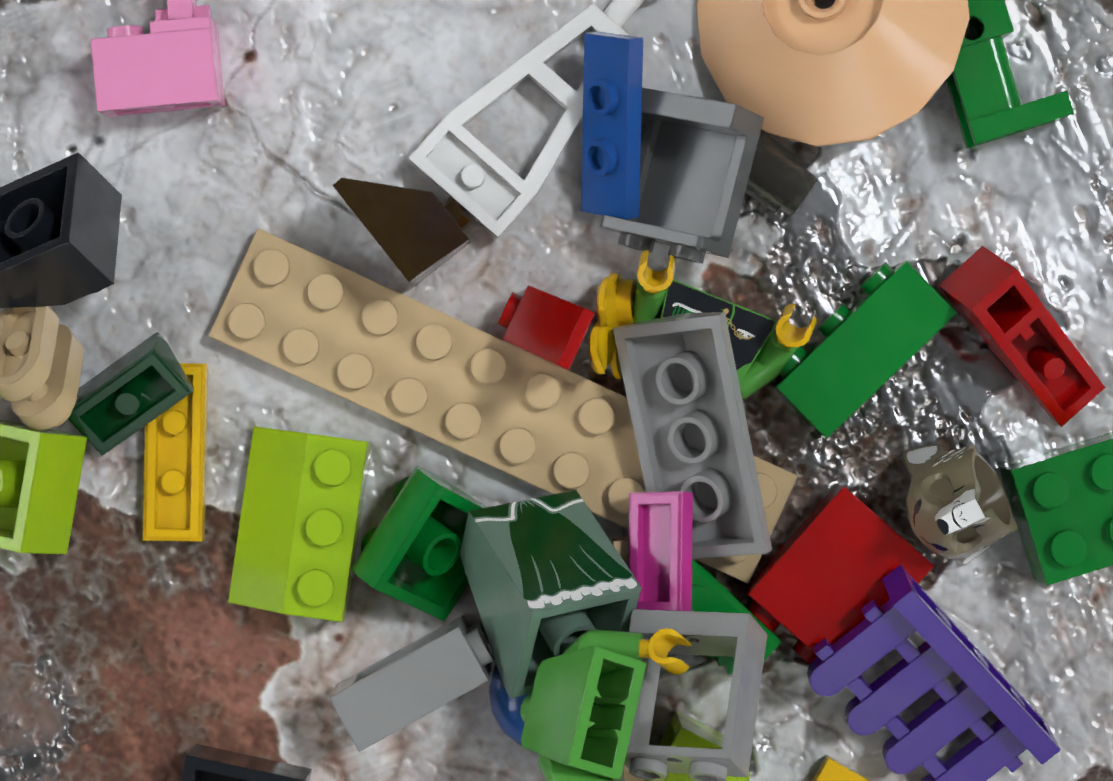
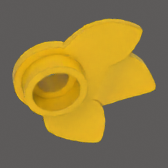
M610 273L609 277H605L598 286L596 294L598 321L593 326L589 336V355L593 370L596 374H605V370L610 364L616 379H622V371L613 328L633 323L632 303L637 286L636 279H623L621 273Z

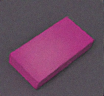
M691 492L629 493L628 568L642 587L636 609L692 611L693 493Z

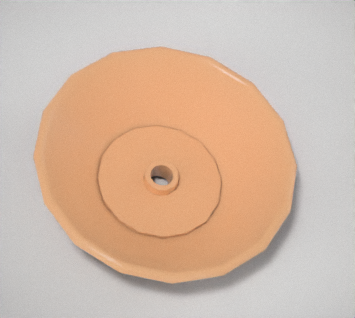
M698 0L696 4L701 57L724 100L727 103L737 104L764 117L761 130L765 133L816 147L871 140L918 114L954 71L970 20L968 0H835V3L827 9L817 8L815 6L816 0Z

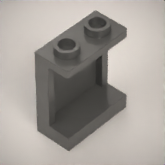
M642 88V116L645 117L641 132L639 217L626 220L603 215L600 227L620 233L619 245L640 251L649 250L652 253L656 242L670 245L669 256L672 255L675 258L703 264L705 254L729 258L764 117L737 104Z

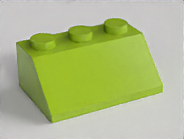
M253 427L228 603L281 614L343 622L347 618L353 576L352 566L355 562L372 443L310 433Z

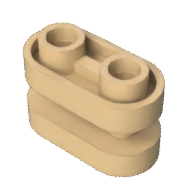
M51 306L4 308L0 312V396L6 401H12L13 411L28 428L43 431L60 426L70 417L77 400L84 347L67 326L59 324V317Z

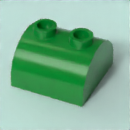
M416 466L412 474L402 479L396 486L393 493V503L380 524L369 530L364 536L361 543L362 552L352 566V570L373 589L445 621L469 584L459 555L469 511L486 508L487 506L432 472Z

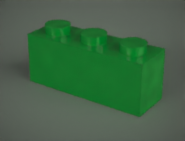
M907 261L898 263L893 269L885 262L876 269L860 286L866 295L851 310L844 304L836 308L817 327L824 336L808 352L801 346L797 347V350L779 373L781 378L772 386L822 438L827 439L957 313Z

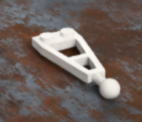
M613 0L603 12L595 4L590 5L450 111L408 158L409 161L499 239L537 196L583 117V82L576 92L552 71L546 63L590 29L593 32L629 35L621 27L645 0ZM529 77L566 111L527 177L523 180L468 132L464 126Z

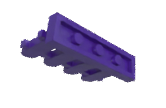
M901 564L882 579L890 598L880 607L874 600L870 601L861 609L866 619L833 645L824 638L813 647L818 657L810 663L807 669V676L812 690L821 696H833L847 686L855 695L845 708V716L850 729L858 735L867 736L885 726L893 735L885 741L882 754L889 770L896 774L910 773L922 765L929 772L922 781H987L1005 766L1012 773L1021 767L1024 763L1019 755L1027 749L1042 765L1061 751L1046 720ZM916 631L926 640L918 647L909 638ZM895 648L902 655L903 659L869 685L861 674ZM953 671L962 679L956 686L946 678ZM933 688L941 698L909 723H906L898 714ZM990 710L999 718L992 725L983 717ZM967 728H970L977 737L945 762L935 754Z

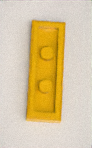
M179 363L194 387L193 392L145 425L143 540L195 542L205 540L208 364Z

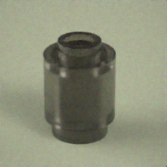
M763 132L758 140L745 193L772 212L776 213L780 209L791 217L809 194L818 177L807 170L810 164Z

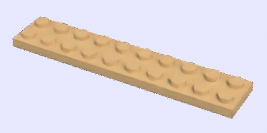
M257 229L210 331L209 337L551 494L577 490L591 512L629 529V493L646 492L627 397L264 230ZM754 456L769 536H771L798 476ZM762 554L699 558L695 560L749 584Z

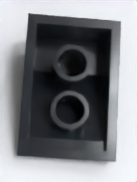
M79 152L0 187V309L66 305L114 284L122 194Z

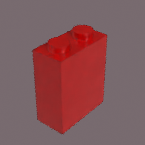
M837 483L744 588L748 595L754 599L747 609L773 632L781 624L799 639L792 649L810 664L818 657L813 648L824 638L833 645L866 619L861 610L865 605L874 600L881 607L890 599L882 579L900 564L918 584L934 565L845 486Z

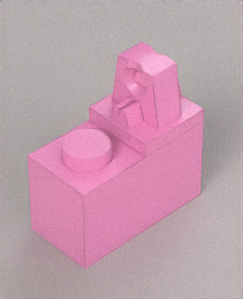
M167 0V9L155 10V21H149L150 34H143L142 26L125 25L107 28V38L91 39L97 111L103 115L114 117L225 106L218 24L211 17L209 5L197 6V0Z

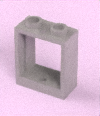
M632 609L629 632L643 633L644 639L650 640L653 634L660 629L669 628L675 630L692 643V646L677 645L668 654L732 656L735 659L722 749L649 745L661 666L650 658L642 659L647 665L624 763L629 768V773L641 779L655 781L665 780L667 772L688 774V777L694 781H726L727 776L748 777L767 633L750 613Z
M462 615L340 682L329 699L357 750L360 752L489 681L492 667L490 662L494 661L487 634L479 622L470 627L466 618Z

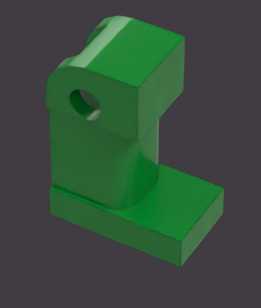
M968 0L970 16L968 26L974 32V40L964 37L954 71L946 79L966 149L1060 121L1073 115L1074 112L1067 91L1022 104L1003 42L1005 37L1014 32L1005 0Z

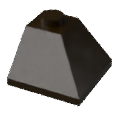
M341 178L332 185L408 282L415 286L471 243L463 231L472 223L451 196L440 203L430 191Z

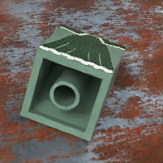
M577 490L469 511L459 555L502 682L510 699L532 694L537 669L542 660L562 655L585 632L595 629L629 632L632 609L637 607L642 587Z

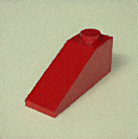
M984 246L979 248L938 285L972 330L1059 426L1063 427L1105 389L1100 379L1020 272Z
M528 285L523 296L514 292L511 293L498 321V325L507 328L503 338L504 341L569 370L595 312Z

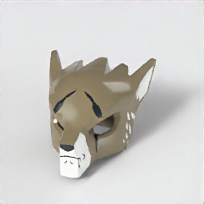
M940 444L916 447L903 451V464L911 474L910 487L906 497L907 517L914 534L932 552L948 559H955L959 565L966 566L991 548L997 540L1018 530L1000 478L996 471L977 452L974 444L951 451H946Z

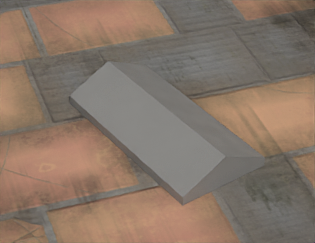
M725 312L683 313L613 328L646 492L684 491L693 493L692 559L767 554L772 551Z

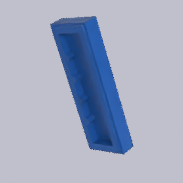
M599 31L584 33L582 212L602 216L607 215L626 220L639 217L643 37Z

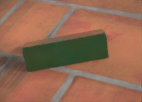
M156 332L79 387L77 400L68 420L83 436L87 437L88 442L103 456L192 393L194 387L166 340Z

